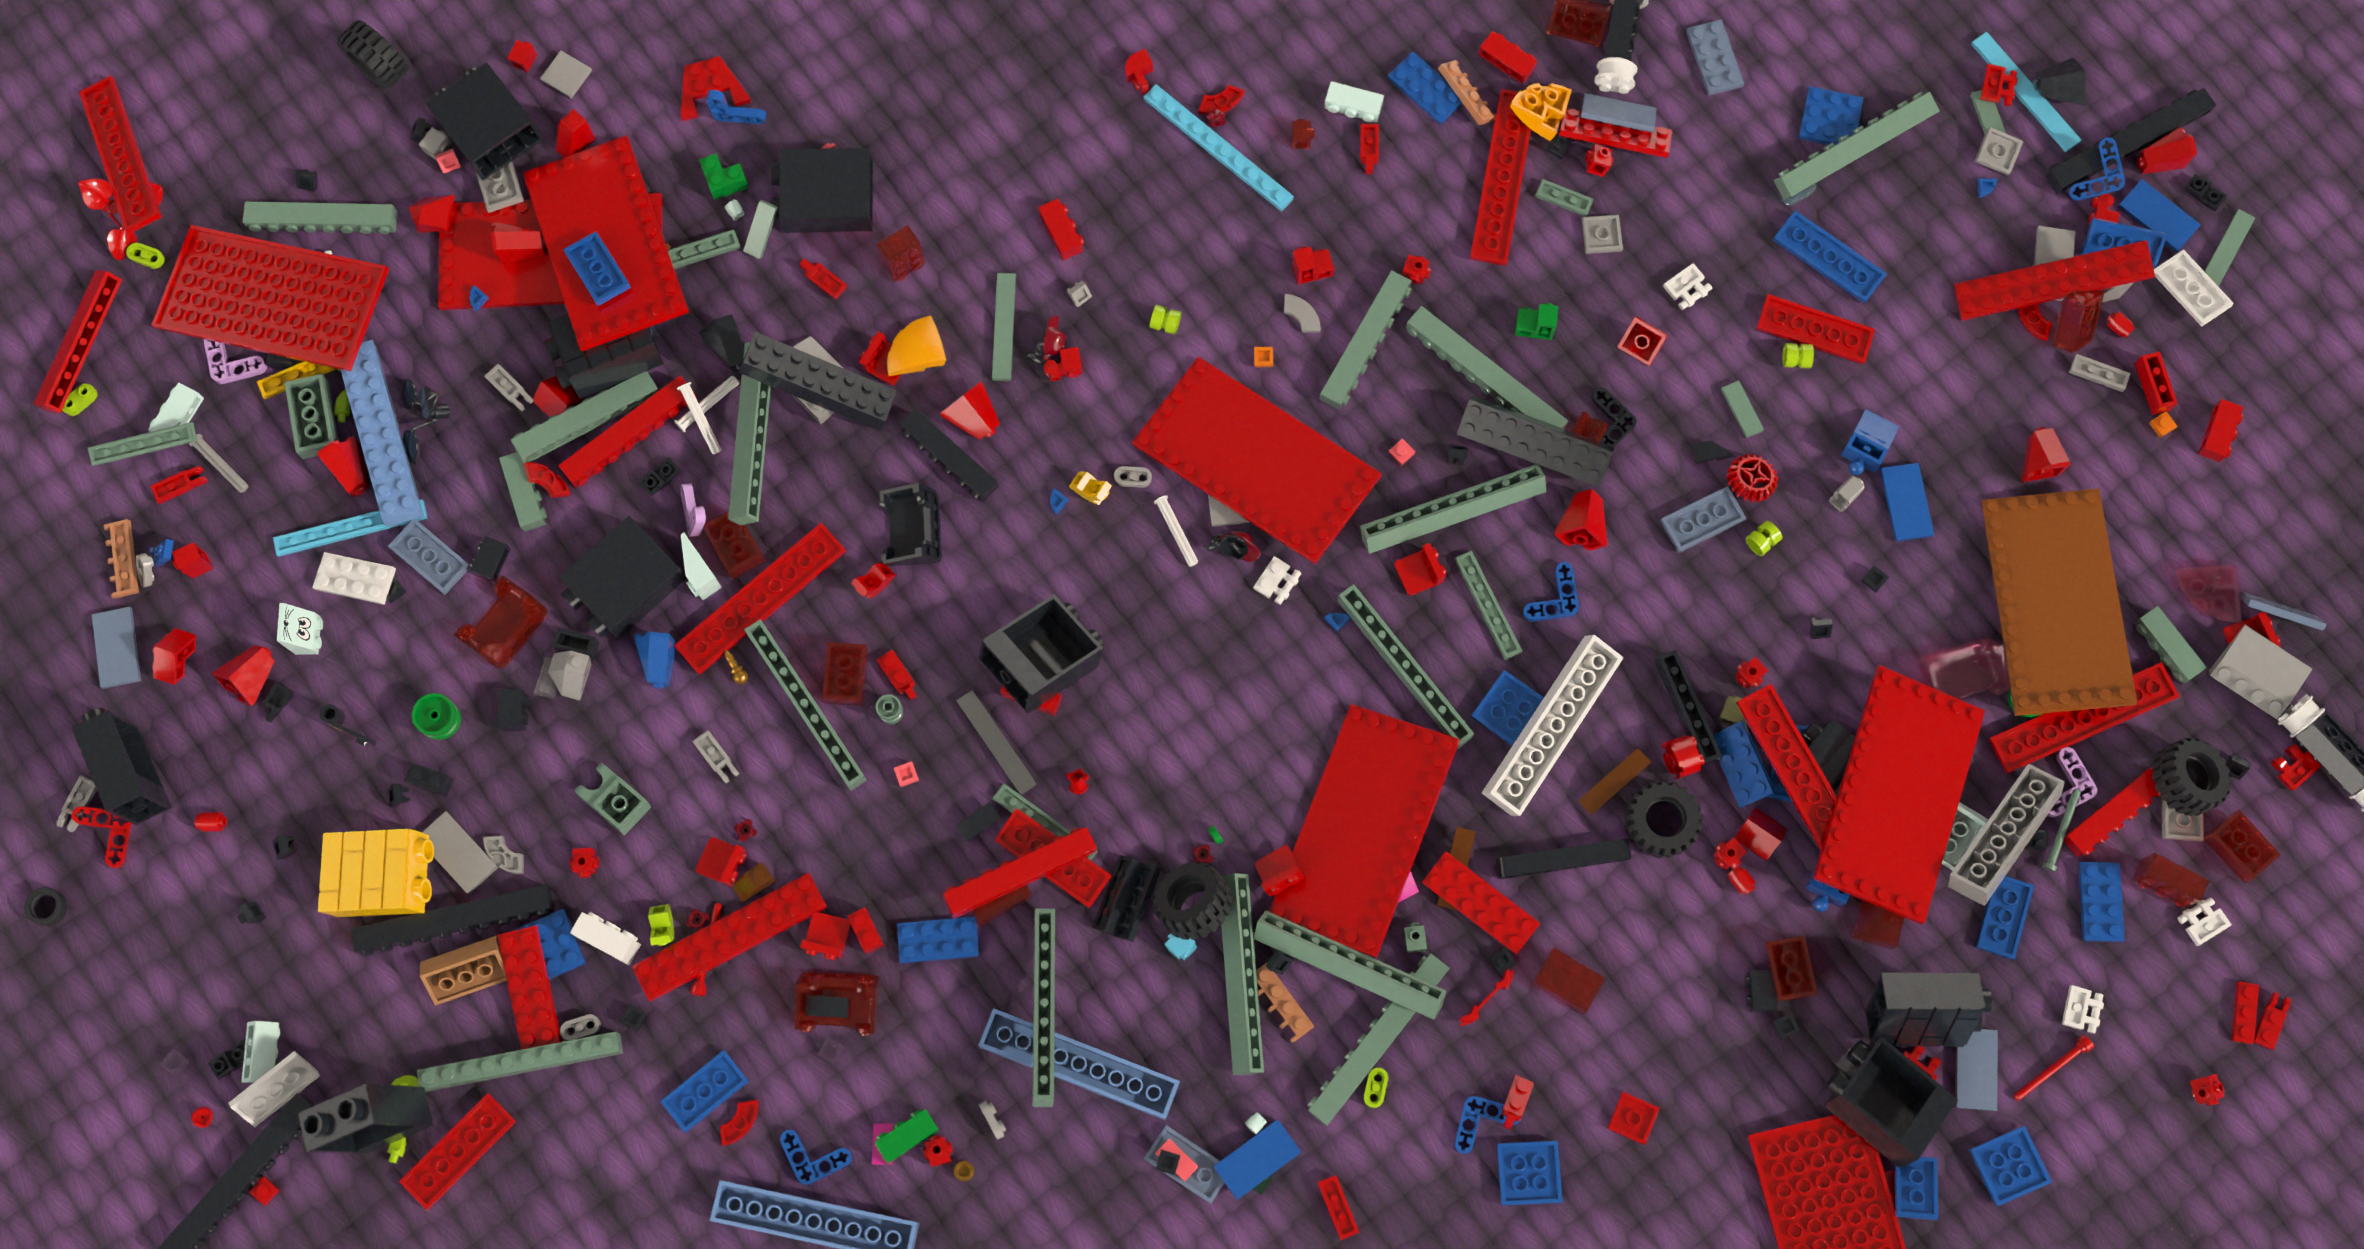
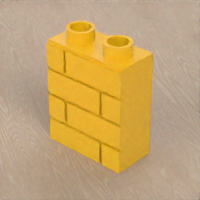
M412 829L323 833L318 912L336 917L425 913V902L430 900L432 894L431 883L427 879V863H430L434 857V846L432 841L429 840V835Z

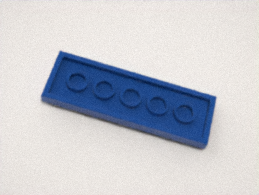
M1796 210L1773 239L1774 242L1864 304L1887 275L1886 272Z

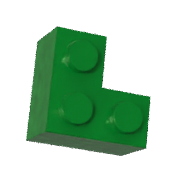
M717 153L699 159L714 200L749 188L740 163L722 169Z
M1552 303L1539 304L1538 310H1533L1529 307L1519 308L1516 315L1514 336L1552 340L1557 326L1558 306H1554Z

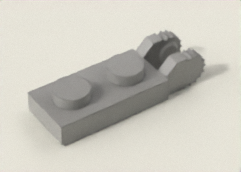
M499 364L484 376L521 412L525 408L516 400L520 394L530 404L533 402V399L525 392L524 388Z
M709 730L692 741L725 783L729 782L727 775L721 770L724 766L728 765L733 775L737 776L739 774L732 765L731 759Z
M82 775L79 776L61 809L62 812L56 823L57 826L64 827L69 819V814L72 815L75 808L89 806L97 791L93 780ZM81 811L80 814L76 815L79 818V821L80 819H82L84 811ZM71 818L67 830L73 832L79 824L75 823Z

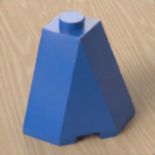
M646 632V635L643 637L640 633L635 634L634 638L646 681L654 689L669 687L676 650L674 647L676 644L675 640L667 633Z

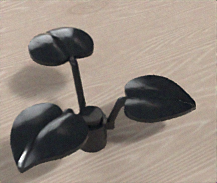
M407 378L405 379L402 391L405 408L412 410L414 404L421 406L423 417L425 419L431 418V420L411 428L410 431L405 430L403 434L407 457L410 462L417 464L415 460L418 452V438L414 433L415 430L431 423H437L438 419H448L450 408L448 404H436L440 394L427 386L421 388L418 402L416 400V387Z

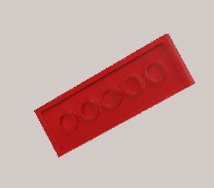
M1566 108L1561 121L1559 136L1668 158L1672 130L1654 127L1653 132L1628 128L1581 118L1582 111Z
M1770 294L1766 296L1756 327L1758 331L1798 344H1813L1814 349L1862 365L1866 361L1875 332L1874 328Z
M1016 808L995 838V841L1014 855L1019 856L1024 852H1028V854L1034 852L1035 848L1041 844H1046L1047 846L1053 843L1052 840L1058 836ZM1085 857L1045 877L1088 908H1091L1113 875Z
M1447 851L1443 853L1422 881L1424 885L1516 955L1541 924Z
M531 926L497 935L521 1050L562 1042L538 926Z
M487 1093L399 1182L426 1210H429L517 1121L490 1093Z

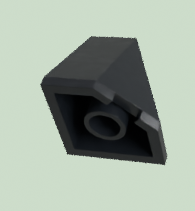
M2075 58L2036 72L2033 86L2034 90H2037L2042 97L2086 105L2085 69Z
M730 314L713 320L710 323L711 327L709 329H702L700 331V336L704 343L733 373H738L743 362L745 346L733 315Z

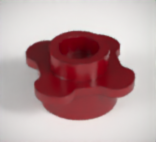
M1212 110L1207 115L1209 119L1208 126H1223L1226 123L1224 120L1225 113L1221 110Z
M746 819L745 822L736 824L734 830L739 834V840L745 842L751 836L755 837L757 835V830L753 828V822L750 819Z
M1208 844L1192 849V853L1195 855L1194 862L1212 863L1213 856L1210 854L1211 847Z
M692 909L686 925L688 927H695L699 931L705 928L704 924L709 919V915L699 912L698 909Z

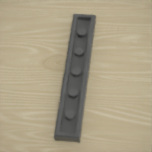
M972 690L956 700L1019 794L1023 795L1035 787L1037 783L974 691Z

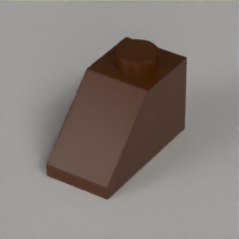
M761 862L747 871L732 887L742 903L776 882L767 866Z

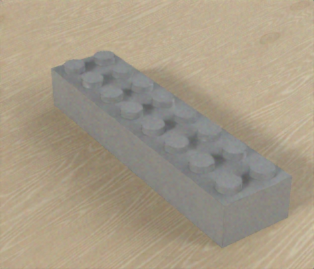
M2028 764L1950 874L1948 887L1985 906L2062 795L2064 781Z

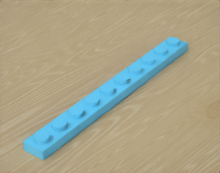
M1155 85L1144 96V100L1281 212L1294 199L1291 193L1158 85Z

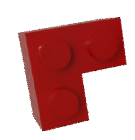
M1302 246L1293 251L1292 267L1298 285L1334 275V266L1328 249L1312 251L1311 247L1306 248Z
M174 628L159 643L154 645L152 651L154 654V662L152 664L153 678L175 685L185 676V660L196 651L195 634Z

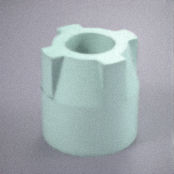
M733 200L725 206L726 211L734 221L744 216V211L737 200Z
M1257 1112L1245 1122V1125L1254 1134H1257L1263 1128L1266 1120Z

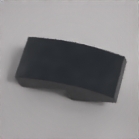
M2195 174L2185 186V190L2200 203L2216 212L2225 201L2227 194L2211 187L2212 182Z
M667 457L655 470L651 469L638 483L653 496L676 478L682 470L671 458Z
M988 802L957 824L956 827L964 839L969 841L1000 819L1001 816L992 803Z
M807 995L805 1016L848 1018L850 998Z
M246 1040L240 1041L230 1050L222 1052L208 1063L217 1080L243 1066Z

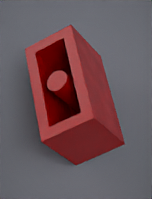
M193 542L172 552L174 557L172 562L177 570L180 569L184 575H188L192 579L213 569L207 553Z
M865 907L847 916L866 954L884 946Z

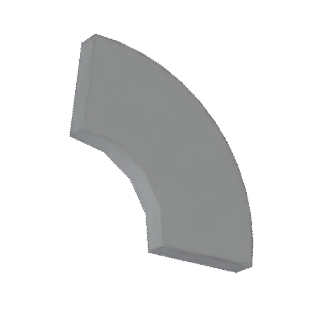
M1285 294L1284 314L1291 315L1297 319L1301 325L1302 332L1320 333V321L1312 306L1297 296Z
M504 836L483 837L487 855L499 868L513 874H524V855L509 850L505 844Z

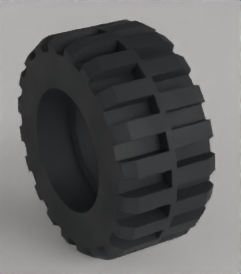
M354 21L337 38L336 43L343 54L365 76L382 89H391L408 72V64L399 52L380 33L364 21Z
M2192 737L2181 739L2161 749L2155 756L2152 765V771L2154 772L2152 780L2156 784L2154 787L2156 791H2159L2162 801L2165 800L2167 802L2166 805L2171 809L2174 808L2176 812L2184 813L2186 816L2201 815L2220 806L2226 801L2230 793V770L2225 765L2224 757L2221 758L2220 752L2217 749H2213L2212 745L2204 742V740ZM2186 767L2193 774L2197 786L2189 778Z
M1667 781L1652 782L1648 786L1641 788L1634 795L1627 806L1624 819L1626 820L1625 830L1629 831L1628 837L1630 841L1634 840L1636 843L1635 847L1638 850L1641 848L1644 850V854L1648 856L1653 854L1654 858H1661L1662 856L1671 858L1674 855L1683 853L1696 841L1702 829L1701 821H1703V814H1700L1699 811L1702 808L1700 803L1696 804L1695 795L1693 793L1690 795L1685 786L1680 788L1676 782L1671 784L1667 783ZM1663 802L1677 810L1681 818V827L1675 835L1662 837L1655 834L1649 828L1646 822V812L1652 804Z
M1204 862L1184 863L1179 868H1173L1172 872L1167 873L1164 876V880L1159 882L1157 885L1158 890H1155L1153 907L1156 916L1173 936L1183 940H1189V938L1196 940L1201 936L1203 938L1209 936L1208 933L1215 932L1218 929L1217 927L1225 922V917L1230 913L1229 907L1232 906V893L1228 884L1213 866H1209V864ZM1204 892L1201 900L1189 909L1181 910L1184 902L1190 896Z

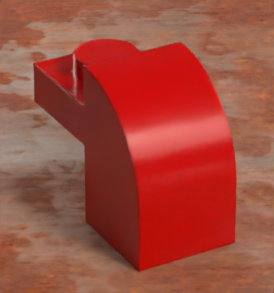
M1145 48L1132 54L1125 65L1127 83L1133 82L1135 89L1140 90L1141 94L1144 95L1149 92V84L1144 75L1153 72V62Z
M883 562L874 564L866 575L856 577L851 584L859 594L871 599L887 587L896 574L888 566L883 565Z

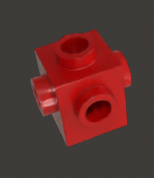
M1595 144L1591 150H1588L1585 156V161H1587L1586 172L1604 177L1613 164L1612 149Z
M1408 255L1402 276L1411 280L1413 284L1423 285L1424 279H1428L1431 268H1428L1430 261L1422 256Z
M1754 657L1748 663L1744 661L1737 667L1738 672L1735 677L1740 686L1747 689L1752 686L1756 688L1764 681L1762 677L1768 672V669Z
M1733 838L1727 844L1725 841L1720 843L1715 848L1717 852L1713 856L1715 857L1714 861L1720 868L1727 870L1730 866L1732 869L1736 868L1742 862L1740 858L1747 852Z
M593 848L572 849V858L569 861L570 870H573L574 874L579 875V878H589L591 874H596V868H599V857H596V850Z
M2217 1074L2190 1081L2192 1095L2197 1100L2198 1105L2206 1103L2207 1106L2218 1104V1099L2225 1097L2224 1087L2219 1082Z
M941 1135L929 1137V1141L925 1142L926 1147L923 1148L925 1160L929 1159L930 1166L935 1167L952 1162L950 1153H953L951 1141H947L945 1137L941 1138ZM937 1147H940V1148H941V1151L936 1154V1153H935L936 1148H937Z

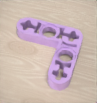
M204 339L210 375L218 384L263 374L267 369V363L260 356H252L228 363L224 343L215 342L217 348H214L210 340ZM220 353L222 355L221 360L214 362L213 356ZM256 362L260 363V365H258V369L254 367L256 366ZM243 366V372L235 374V368ZM217 367H220V370L224 373L221 375V378L218 377L220 373Z
M681 484V498L688 536H699L706 521L704 507H696L692 484Z
M2070 747L2061 749L2057 753L2056 759L2073 788L2062 793L2055 803L2056 805L2061 802L2062 806L2057 808L2056 812L2050 810L2047 815L2054 818L2065 813L2068 805L2065 797L2067 794H2072L2075 788L2079 789L2080 792L2085 788L2091 789L2089 794L2086 793L2079 796L2076 806L2088 801L2097 794L2095 783L2077 753ZM2065 754H2070V757L2068 759H2063L2062 756H2064ZM2073 762H2075V765H2073V766H2071L2070 768H2068V765H2070V764H2072ZM2073 769H2079L2081 771L2082 775L2080 779H2076L2073 777Z

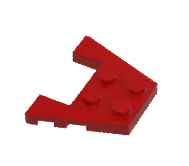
M720 56L684 66L681 105L682 121L698 117L694 100L707 97V93L710 90L720 92L731 90L735 107L751 103L749 95Z

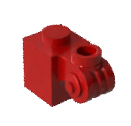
M2105 193L2100 197L2094 196L2091 207H2094V212L2090 213L2088 224L2091 223L2092 218L2118 223L2120 213L2108 210L2114 203L2112 195Z
M1078 347L1060 350L1061 362L1059 364H1056L1053 360H1048L1044 364V372L1050 378V381H1058L1062 376L1075 378L1079 374H1083Z

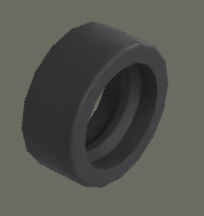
M45 887L36 889L29 894L25 901V915L35 924L42 926L55 925L66 914V899L57 890ZM43 896H52L56 900L55 911L48 918H40L35 911L36 903Z

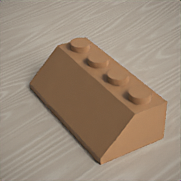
M497 936L420 962V977L435 1006L507 981Z

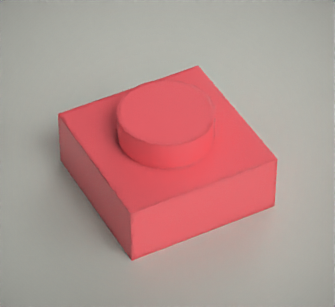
M453 149L436 155L443 174L461 167Z
M1401 439L1388 453L1402 466L1415 454V451Z
M912 761L894 768L900 787L919 781Z

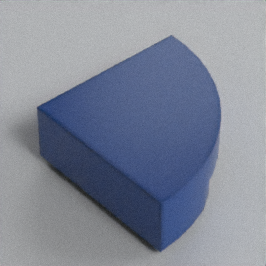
M1979 178L1977 180L1978 198L1986 197L1994 190L1997 178Z
M473 285L470 290V304L477 312L489 298Z
M1054 488L1050 496V505L1052 511L1057 515L1069 502V499Z
M1329 613L1324 619L1338 632L1351 620V617L1345 613Z

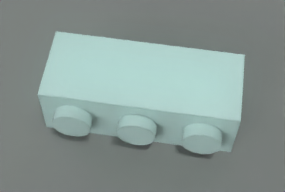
M1331 81L1324 109L1332 113H1343L1351 118H1362L1366 122H1377L1384 95Z
M178 382L177 386L171 390L170 397L166 403L162 404L157 417L151 421L148 431L153 432L189 423L204 398L198 392Z
M264 1021L247 1022L242 1083H254L275 1067V1060L278 1057L277 1039L280 1036L279 1023Z

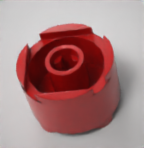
M1684 735L1662 744V749L1665 748L1666 752L1662 754L1665 765L1670 774L1676 775L1675 779L1699 772L1701 765L1705 764L1703 755L1698 752L1696 747L1697 741L1693 735Z

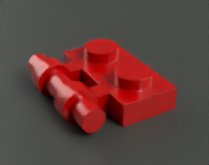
M1987 64L1980 100L1998 103L2001 97L2004 99V106H2011L2012 100L2015 97L2014 87L2018 81L2016 77L2017 71L2011 70L2010 74L2007 75L2005 74L2006 67ZM2003 83L2007 84L2006 90L2002 89Z

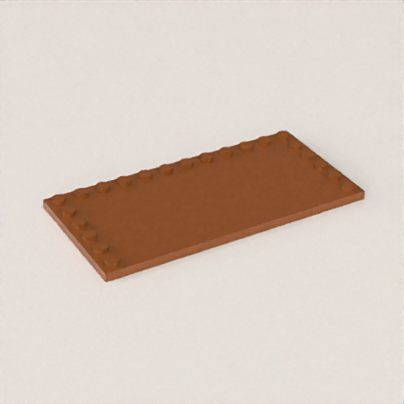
M2099 488L1981 500L2014 715L2136 705V692Z

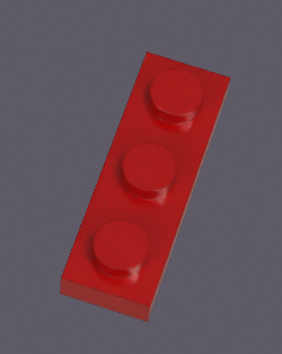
M2240 981L2236 982L2231 1037L2233 1042L2254 1044L2259 985Z
M1335 1175L1317 1182L1340 1240L1359 1233L1337 1176Z

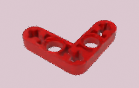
M83 806L75 808L72 812V819L75 823L111 829L105 862L113 869L122 867L126 859L132 823L128 822L120 826L119 822L113 821V825H110L112 814L106 812L105 809ZM84 811V814L92 816L93 822L90 823V818H83L82 821H79L76 815ZM101 813H105L108 816V820L103 824L98 823L96 820L97 816ZM115 836H124V843L119 846L113 843ZM112 847L118 850L123 849V852L118 851L117 857L121 860L117 861L115 865L110 861V858L115 856V851H111Z

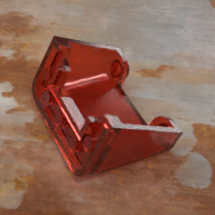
M503 575L494 586V593L499 598L478 624L474 627L469 623H465L454 634L461 642L499 669L508 665L547 616L545 606L530 593Z
M802 972L795 984V1030L811 1032L817 1025L856 1027V1031L863 1036L874 1034L876 1030L879 977L871 974ZM807 995L850 998L848 1018L805 1016Z

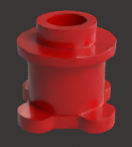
M1076 769L1074 772L1066 774V779L1070 780V792L1080 795L1088 790L1086 780L1089 779V774H1085L1083 769Z

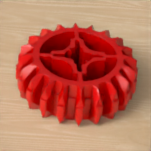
M1746 453L1743 457L1739 456L1730 464L1731 466L1727 470L1728 475L1726 479L1729 480L1728 486L1733 487L1731 492H1737V497L1742 496L1743 501L1749 499L1750 503L1755 500L1758 503L1762 500L1765 501L1772 496L1778 485L1779 477L1775 476L1777 470H1772L1773 464L1769 465L1768 459L1762 460L1761 455L1756 457L1754 453L1750 456Z

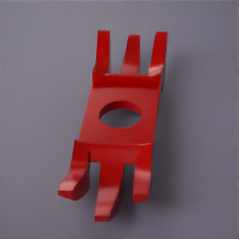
M1509 969L1505 971L1502 981L1493 985L1494 990L1478 1006L1474 1005L1469 1015L1463 1016L1458 1020L1462 1022L1459 1025H1468L1479 1019L1478 1011L1499 989H1508L1513 979L1514 971L1510 972Z

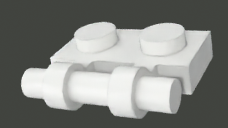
M1694 263L1663 285L1674 300L1681 296L1683 301L1678 305L1682 310L1694 305L1697 299L1705 297L1708 294L1707 292L1712 289L1709 283L1704 286L1700 283L1705 277ZM1694 287L1696 292L1689 295L1687 291Z
M1274 556L1253 589L1269 599L1275 593L1278 596L1274 601L1281 605L1283 600L1288 598L1292 587L1298 583L1301 572L1295 569L1292 575L1288 574L1290 566ZM1282 579H1284L1287 582L1281 589L1278 587V585L1280 584Z
M2211 897L2197 902V906L2192 909H2186L2177 918L2181 924L2186 921L2190 922L2191 926L2185 930L2196 946L2201 945L2231 926V923L2220 908L2214 912L2210 908V906L2215 904ZM2203 912L2206 917L2198 920L2196 915Z
M2073 985L2069 986L2062 1025L2082 1030L2084 1029V1024L2087 1023V1032L2095 1034L2096 1028L2100 1024V1009H2103L2104 1005L2102 1002L2103 995L2095 993L2093 1000L2090 999V990ZM2088 1006H2091V1007H2092V1011H2091V1016H2090V1017H2089V1016H2086V1015H2087Z

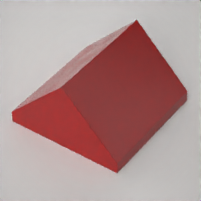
M1635 316L1617 348L1650 366L1668 335Z
M557 376L541 381L533 397V402L549 417L560 415L567 408L577 406L585 400V398L580 399L572 386L563 389Z
M1754 807L1734 838L1745 848L1764 861H1767L1781 843L1788 829Z

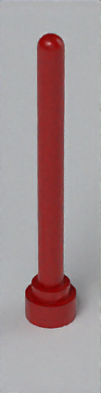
M719 902L714 904L709 925L719 920L722 908ZM706 973L697 977L694 985H691L690 994L705 997L707 990L704 983Z
M2082 1035L2077 1039L2074 1048L2014 1094V1099L2021 1100L2078 1054L2089 1052L2094 1048L2092 1041L2086 1035Z

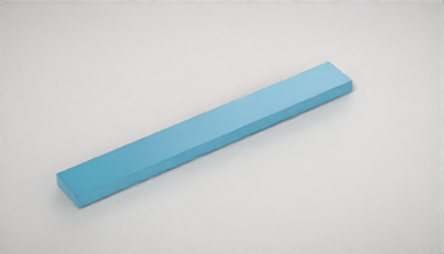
M1987 32L1972 42L1971 45L1988 64L2006 67L2005 74L2007 75L2010 74L2011 70L2017 71L2016 77L2018 81L2014 87L2016 97L2065 153L2081 142L2078 135L2037 90H2034V86Z
M422 499L420 500V503L422 506L424 517L416 519L417 521L428 519L425 504ZM380 510L276 536L273 537L276 555L280 557L409 524L411 521L386 527L381 518Z

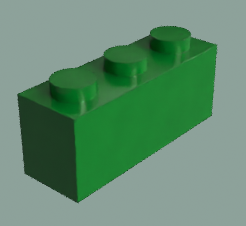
M918 1109L910 1115V1120L905 1123L901 1120L893 1126V1131L888 1134L885 1131L876 1137L877 1141L874 1142V1146L886 1165L938 1132V1127L926 1109L922 1112Z

